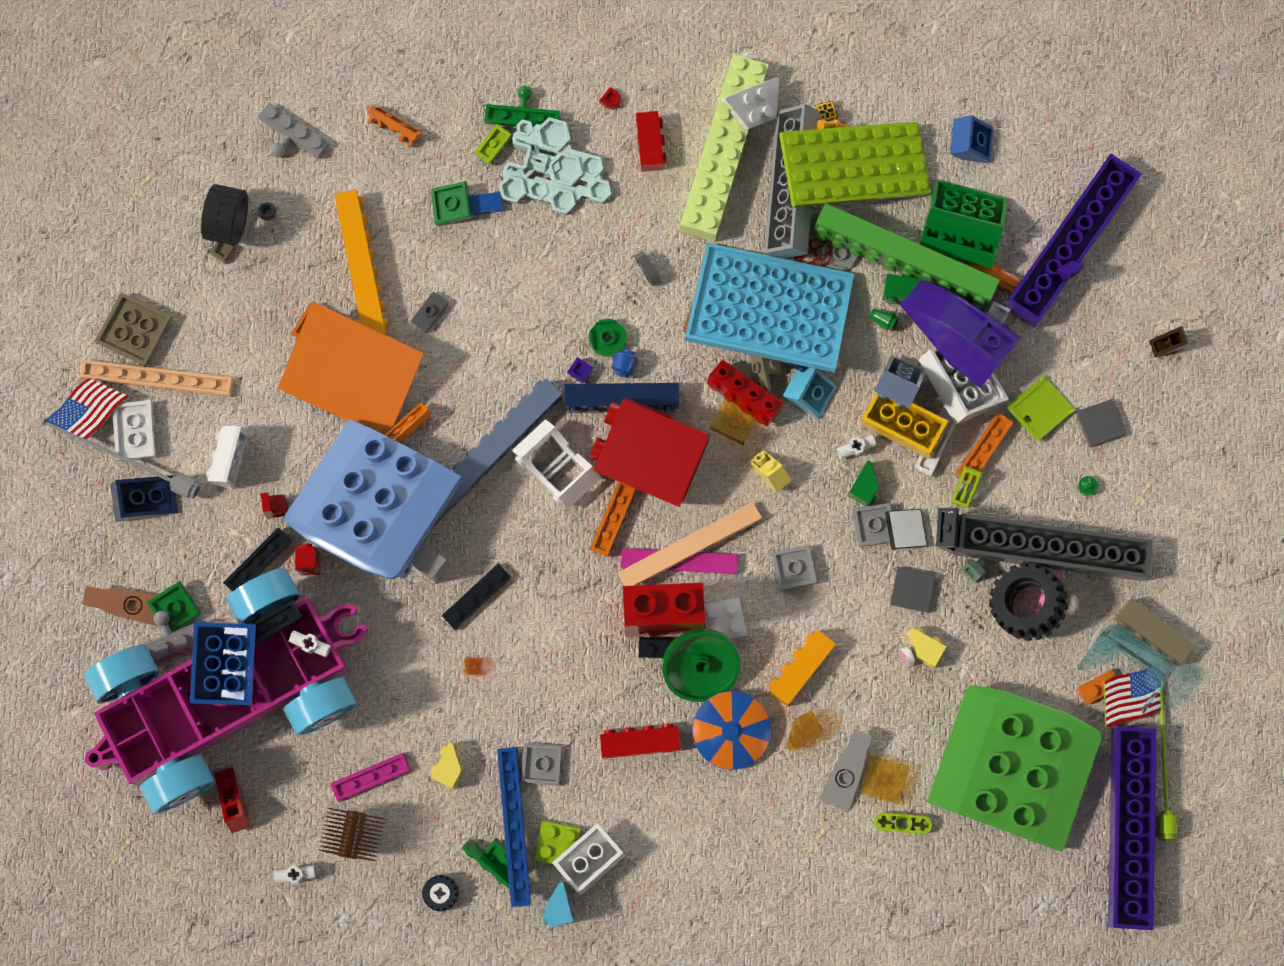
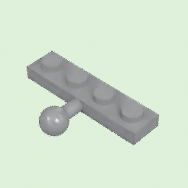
M268 103L258 115L260 121L284 136L279 143H274L271 146V153L274 157H282L286 152L285 147L290 141L318 159L330 145L327 140L271 103Z
M158 611L154 615V622L156 625L161 626L164 635L142 644L147 646L153 660L156 661L193 646L194 624L172 632L168 624L170 619L168 613Z

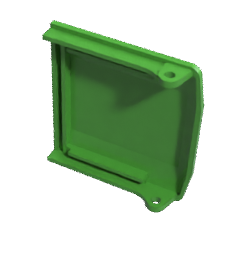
M977 685L969 686L961 700L959 711L927 803L1063 852L1102 739L1101 733L1073 715L1013 693Z

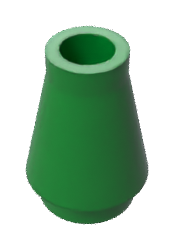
M875 308L869 316L870 319L886 331H893L899 320L896 314Z

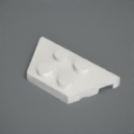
M772 78L721 98L722 103H727L732 109L731 114L739 120L744 130L777 118L779 78Z

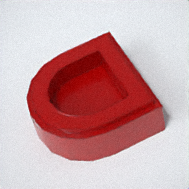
M609 87L599 100V103L607 109L614 110L620 106L621 96L616 90Z

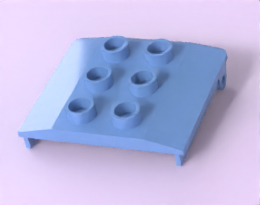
M349 419L285 514V521L307 541L362 571L390 580L397 577L404 579L411 572L413 557L462 483V477L409 447Z

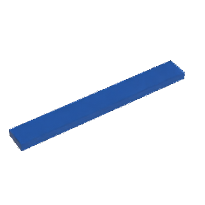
M517 747L497 749L510 904L511 908L531 906Z

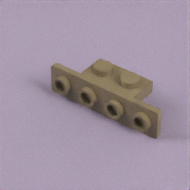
M750 355L755 383L771 393L769 376L783 374L781 361Z

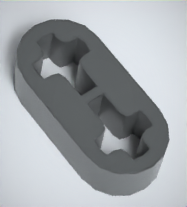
M642 251L634 255L638 266L649 284L653 286L660 282L646 254Z

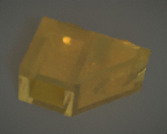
M812 710L793 720L786 744L787 751L792 748L794 752L803 747L802 742L808 739L812 742L821 737L819 733L823 730Z

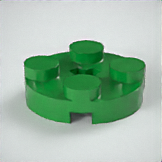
M613 319L599 320L589 332L590 346L597 355L613 357L616 352H622L626 345V331L623 326ZM607 333L613 337L610 342L602 339Z

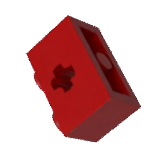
M309 543L301 544V547H295V571L301 576L320 575L321 552Z

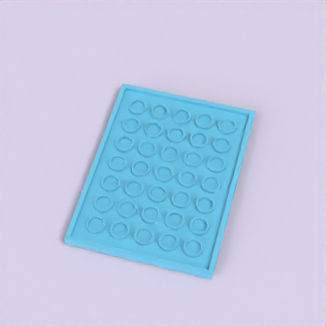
M707 243L685 341L835 373L854 273Z

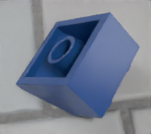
M973 115L954 119L950 154L960 160L991 163L994 127Z

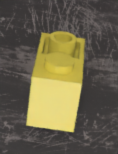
M763 450L749 461L765 483L776 493L791 482L783 465Z
M919 627L910 628L908 635L915 659L933 669L946 646L943 645V641L934 636L931 638L925 635L926 631Z
M449 742L448 745L442 747L439 754L442 757L439 763L435 762L430 773L433 774L432 779L454 789L463 770L455 746Z

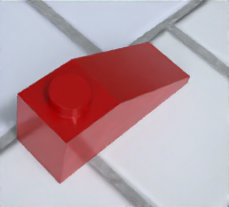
M231 767L215 773L214 776L225 824L231 833L251 827L234 768Z

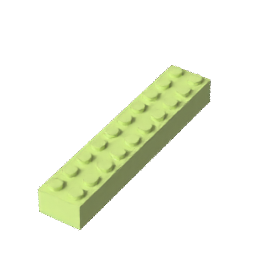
M733 54L681 219L680 232L716 241L750 130H744L739 120L731 114L732 109L727 103L723 104L721 98L765 82L769 64Z

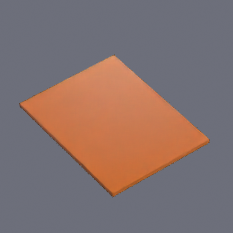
M313 301L278 389L346 421L349 419L385 435L395 426L425 353Z

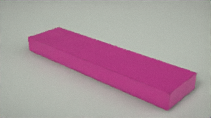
M401 753L330 784L337 802H340L408 773L411 769L405 754Z

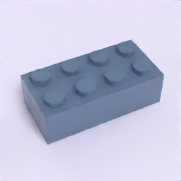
M891 355L875 388V392L883 399L890 398L894 400L895 404L905 408L907 406L910 408L920 388L925 371Z

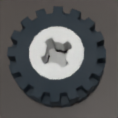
M437 875L425 883L422 897L424 903L430 909L446 911L457 902L459 896L458 886L450 877Z

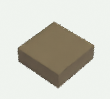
M216 242L209 253L226 264L236 248L232 245Z

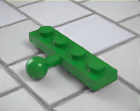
M524 85L518 89V96L521 99L520 107L486 104L484 123L516 127L523 119L530 121L532 127H534L536 124L541 125L549 117L560 120V111L527 108L528 100L532 97V89Z

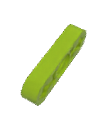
M879 813L874 818L875 827L881 831L926 834L932 828V822L926 816ZM882 816H885V820L892 821V816H894L893 825L895 829H891L892 824H885L884 828L881 827L882 825L878 823V819H882ZM900 818L908 820V827L906 829L898 827L897 822ZM911 818H915L914 823H920L923 819L924 823L928 824V827L921 831V827L913 826L914 831L911 830Z

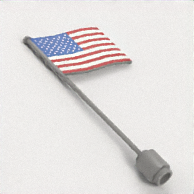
M90 378L84 380L75 388L58 410L47 419L41 420L43 426L52 427L169 481L171 491L187 499H194L200 490V485L186 476L178 474L173 476V478H169L87 440L103 426L115 409L129 398V396Z

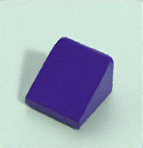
M1070 261L1058 268L1057 272L1063 281H1067L1080 273L1084 266L1076 261Z

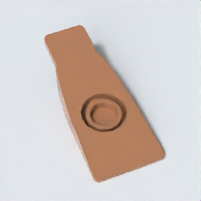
M90 586L86 587L82 602L84 606L99 608L106 613L121 618L158 626L154 622L155 614L147 601L157 595L129 590H105Z

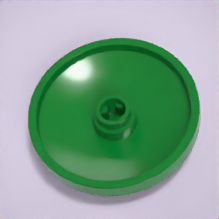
M694 629L681 634L667 647L662 659V673L668 688L675 695L691 702H705L714 694L729 691L739 676L741 663L736 646L726 635L712 629Z

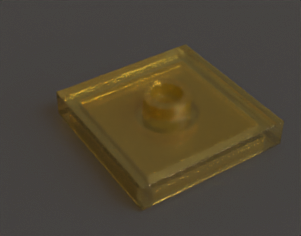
M724 399L709 429L744 446L756 420L750 414L744 413L733 402Z
M871 755L860 794L899 805L909 766Z

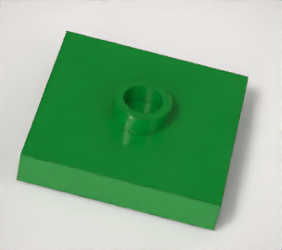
M466 181L431 189L435 225L440 226L472 218L469 189Z
M178 581L147 601L154 614L158 611L168 613L170 618L168 624L172 632L201 614V611L181 581Z

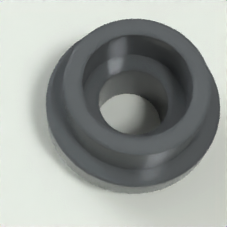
M269 202L262 203L257 210L258 216L264 221L272 220L277 212L275 206ZM265 210H270L268 215L264 214Z

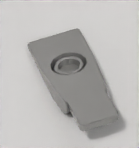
M858 730L853 731L847 747L843 749L833 767L820 800L846 811L850 809L863 771L866 752L872 740L870 735Z

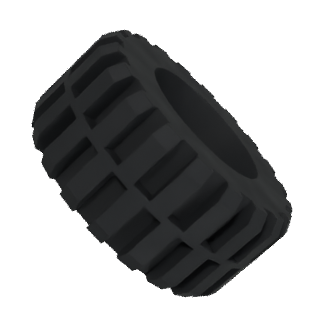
M1020 563V567L1016 565L1011 566L1009 572L1004 570L1001 573V579L994 581L993 584L996 587L990 590V595L993 598L989 599V606L992 608L991 614L996 619L995 621L998 625L1015 638H1023L1025 641H1031L1032 638L1036 640L1043 639L1042 635L1050 636L1053 634L1052 629H1058L1061 626L1059 621L1065 620L1066 614L1064 610H1068V603L1066 602L1068 595L1064 590L1065 587L1062 582L1048 568L1040 567L1036 563H1031L1030 566L1027 563ZM1037 586L1042 588L1045 593L1042 608L1030 617L1021 618L1016 616L1013 612V602L1016 595L1027 587Z

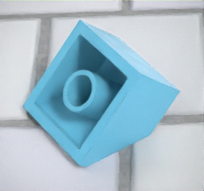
M804 366L803 372L796 371L783 397L792 405L820 419L837 385L819 369Z
M565 882L558 884L545 906V912L542 913L545 925L549 924V928L574 921Z

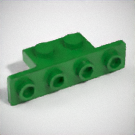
M495 838L484 851L474 841L469 839L462 846L467 856L474 858L484 870L489 871L499 883L504 884L509 889L505 844L498 838Z

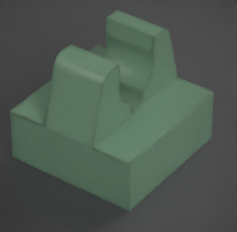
M971 558L960 570L975 583L986 572L982 568L986 562L983 559H978L975 562Z

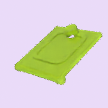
M1045 375L1040 376L1038 381L1006 406L1020 422V425L1037 442L1066 417L1075 412L1074 407L1069 404Z

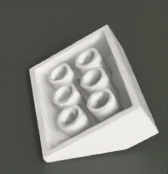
M936 347L929 349L919 359L955 425L970 420L1008 400L994 373L980 388L951 366Z

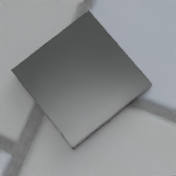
M1113 399L1075 412L1089 447L1126 435Z
M897 567L890 605L928 613L936 575Z

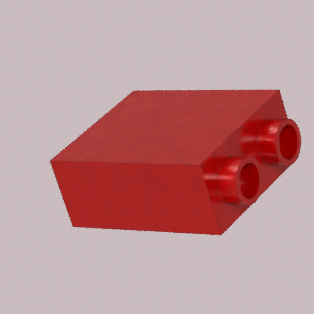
M629 398L623 399L621 405L612 402L604 419V423L612 426L606 440L597 437L589 455L590 459L597 461L594 471L680 507L684 502L712 433Z
M703 582L623 586L625 637L681 635L690 630L704 629Z

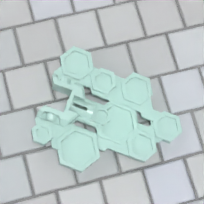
M549 117L541 125L536 124L534 127H532L530 121L523 119L516 125L517 131L513 134L512 138L514 148L525 150L527 153L524 165L508 162L503 169L504 180L499 184L502 200L517 203L524 196H528L534 200L550 202L554 212L566 215L576 206V202L582 196L602 204L611 196L609 182L602 180L599 175L604 170L601 157L571 149V146L567 145L571 138L566 122ZM539 149L557 153V155L554 157L539 152ZM536 171L550 175L551 180L537 176L534 179L528 177ZM579 180L588 183L586 187L581 185L573 187Z

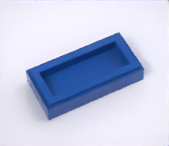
M500 192L469 196L472 216L503 211Z

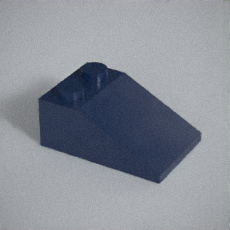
M158 476L121 479L112 482L110 487L115 522L178 513L176 495L171 491L170 482Z

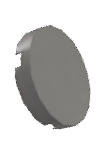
M825 241L821 248L823 264L830 269L847 271L855 265L858 256L852 255L845 248L839 249L834 247L829 241Z

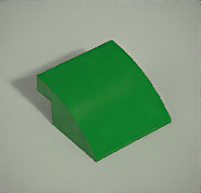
M936 179L920 245L947 257L992 268L1005 225L1008 198Z

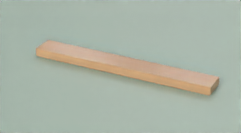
M84 359L80 378L84 380L90 378L101 382L231 397L234 378L227 376Z
M751 502L619 571L618 576L624 586L639 585L762 520V517L754 503Z

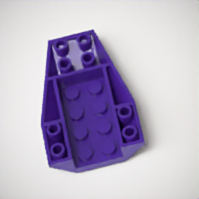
M921 280L900 304L947 362L980 388L1022 338L991 313L924 280Z

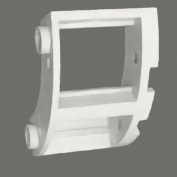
M546 419L512 450L517 456L515 458L517 463L522 467L525 465L553 495L552 499L559 506L563 504L567 509L601 479L600 475L594 471V467L579 453L576 454L556 427ZM550 436L563 452L540 473L527 457ZM572 460L583 472L559 492L549 480Z

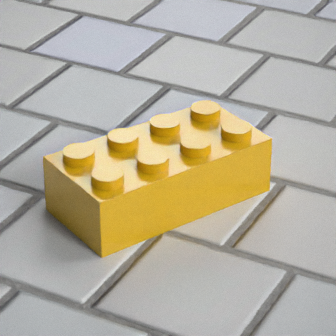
M876 392L862 417V425L930 460L948 427V420L914 403L911 404L910 408L907 406L905 408L895 404L894 400L890 398L883 399Z

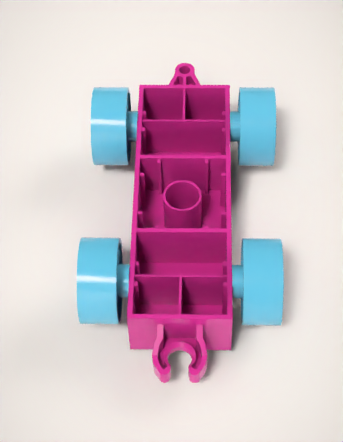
M280 568L246 582L234 590L226 598V601L238 623L251 624L291 600L296 602L301 595L288 570ZM308 597L296 603L303 618L255 646L252 705L190 703L192 660L153 680L158 676L159 670L146 645L141 644L121 650L101 660L84 673V678L98 704L114 701L94 712L105 736L93 749L86 753L85 762L88 766L100 770H109L112 768L113 763H119L129 784L140 786V790L153 815L176 808L199 796L216 783L203 756L198 755L201 752L282 708L297 737L319 730L352 711L358 703L344 677H341L350 672V669L340 651L360 643L365 638L368 628L361 624L350 634H343L339 631L338 624L342 618L357 614L358 610L354 605L343 604L329 611L327 615L321 616L315 603ZM296 631L306 636L308 634L314 635L318 638V641L330 645L331 649L328 656L324 657L314 652L309 654L303 651L302 647L290 643L289 638L292 632ZM312 639L306 642L308 649L314 646Z

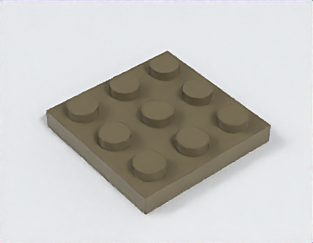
M121 292L94 342L147 367L173 317Z

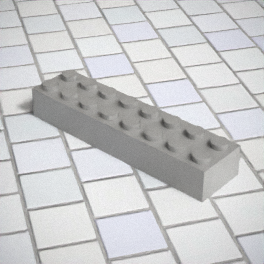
M807 104L777 111L764 253L783 259L808 254L812 206L792 207L779 137L781 132L817 129L820 111Z

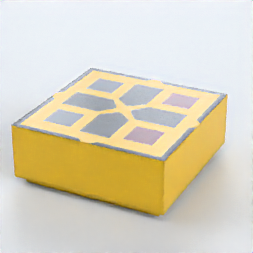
M833 100L815 105V109L820 111L819 120L832 121L838 119Z

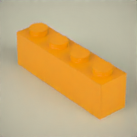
M818 629L815 633L811 631L805 638L807 643L803 649L799 646L792 656L795 659L791 664L787 661L780 670L783 672L780 678L775 677L768 685L771 688L769 693L786 707L836 645Z

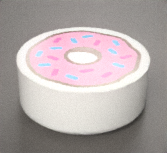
M908 647L899 649L904 665L906 667L913 665L915 658L912 651Z

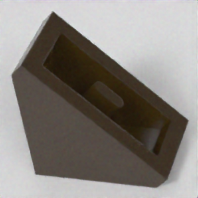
M1183 326L1149 340L1155 358L1182 351L1189 344Z

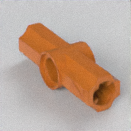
M966 261L964 263L999 279L997 287L1010 294L1014 292L1020 281L1019 278L1004 271L995 262L992 268Z

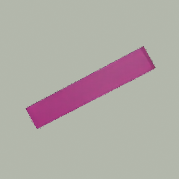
M622 548L621 568H627L659 550ZM698 553L665 571L736 575L737 555Z

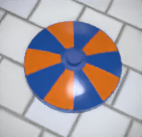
M723 691L709 697L699 707L693 721V739L699 753L709 763L722 769L737 770L752 765L764 754L771 738V723L765 708L754 697L740 691Z

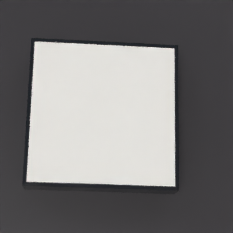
M921 509L885 512L891 550L923 548L927 546Z

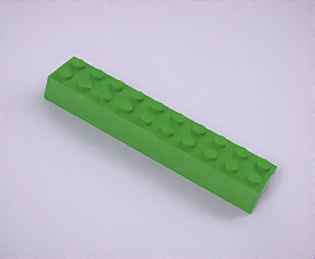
M826 203L812 233L818 240L829 241L834 247L839 249L845 248L854 256L867 258V261L870 263H879L888 271H897L902 276L924 279V281L935 284L983 310L991 301L999 283V279Z

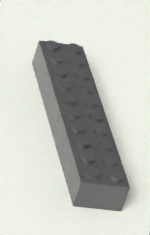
M962 513L959 515L957 548H954L953 555L1014 564L1027 563L1029 566L1031 563H1036L1040 567L1044 566L1050 569L1144 581L1150 578L1153 540Z

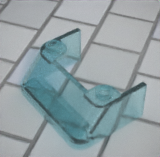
M1110 625L1096 639L1081 660L1078 669L1080 671L1083 669L1095 651L1101 655H1109L1115 648L1147 669L1145 682L1154 692L1141 710L1144 714L1172 675L1174 665L1169 659L1120 626Z

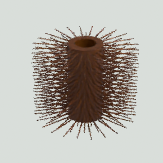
M327 808L346 813V815L326 812L332 815L343 816L345 819L325 816L344 821V823L326 821L342 825L343 827L324 824V826L342 829V831L324 829L334 833H341L342 835L322 833L341 839L321 837L326 840L340 842V844L320 841L339 847L319 845L336 850L319 849V851L344 858L376 861L358 855L378 857L360 852L377 853V851L359 847L377 849V847L360 842L380 845V843L361 838L381 839L363 836L362 833L381 836L363 830L383 832L364 827V825L384 828L365 823V821L385 824L366 819V817L384 818L366 815V813L353 810L345 811Z

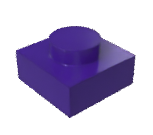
M577 357L567 371V374L583 384L592 372L593 367Z

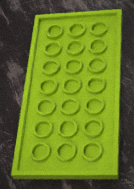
M918 121L786 131L779 134L792 207L931 194Z

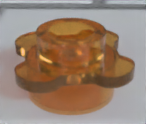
M466 657L464 659L465 669L463 673L466 676L470 674L481 676L483 659L480 657Z

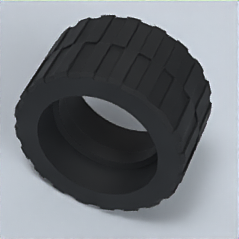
M218 184L211 186L206 195L201 216V234L204 240L232 246L239 243L248 215V194L245 190Z

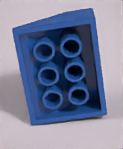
M194 621L190 703L252 705L256 624Z

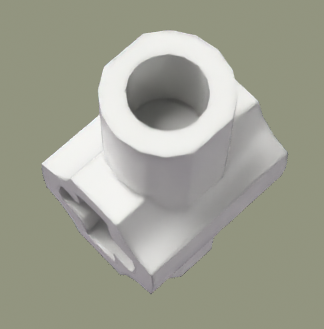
M872 434L861 439L854 437L848 444L836 448L840 460L851 455L859 457L864 450L876 446V441ZM854 444H855L856 446H859V445H860V448H859L858 451H857L856 448H854V449L852 448Z
M293 631L289 638L290 643L302 647V650L309 654L314 652L327 657L331 649L330 645L318 641V638L311 634L306 636ZM312 639L314 646L308 649L306 642Z
M295 865L289 866L287 870L274 871L275 883L291 882V884L301 883L304 879L316 878L315 865L307 867ZM294 869L296 872L300 873L299 877H297V880H295V877H291V873L294 872Z

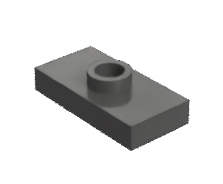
M433 291L413 317L411 323L427 333L449 302Z

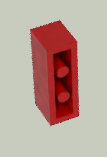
M658 111L636 113V126L641 172L663 170L664 163H667L666 152H662V146H665L664 134H660V128H663V119L659 117Z

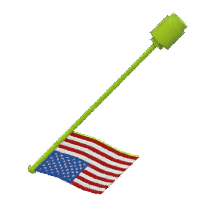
M1159 660L1155 666L1145 670L1117 675L1103 682L1105 729L1119 722L1141 719L1160 711L1165 811H1161V815H1157L1158 835H1160V840H1176V835H1178L1177 815H1173V811H1169L1162 682V665L1164 663Z

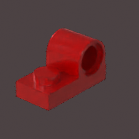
M268 492L260 493L263 513L267 519L285 516L288 511L286 495L270 496Z

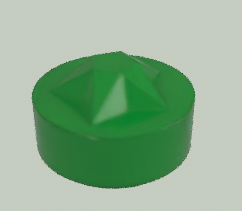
M1085 476L1079 480L1077 488L1082 495L1090 496L1097 491L1098 483L1093 477Z

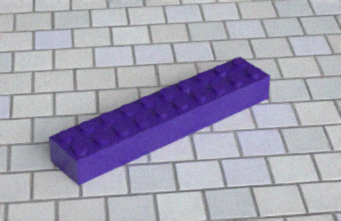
M1110 153L1004 306L1011 309L1010 312L1034 328L1037 326L1067 283V281H1063L1057 269L1070 261L1080 263L1142 173Z
M1120 726L1112 728L1108 894L1109 928L1153 930L1157 729Z

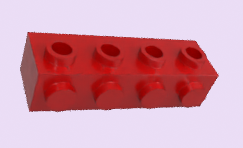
M723 359L708 376L706 384L712 390L718 391L727 401L733 402L744 413L750 414L758 423L764 424L766 427L771 424L784 404L782 401Z

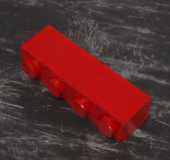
M674 723L662 724V728L654 729V725L643 726V730L635 731V727L623 728V732L615 733V729L603 730L604 734H600L602 759L680 751L678 726L674 727Z

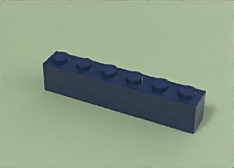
M679 383L564 384L565 410H569V413H579L580 410H588L589 413H598L599 410L608 411L612 402L621 405L625 398L632 399L655 410L664 409V412H675V409H679Z

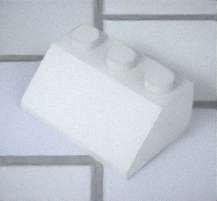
M222 426L221 431H218L216 437L218 442L217 448L213 450L211 456L213 460L212 467L208 468L206 475L211 485L234 489L248 434L242 427Z
M597 823L552 863L576 892L582 895L622 860L625 854Z

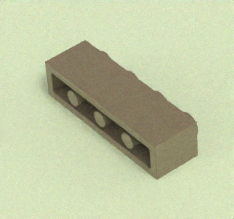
M1133 599L1127 600L1114 618L1121 629L1132 632V636L1139 642L1144 641L1149 645L1148 648L1151 651L1163 655L1165 661L1170 665L1178 666L1183 664L1195 647L1193 643Z

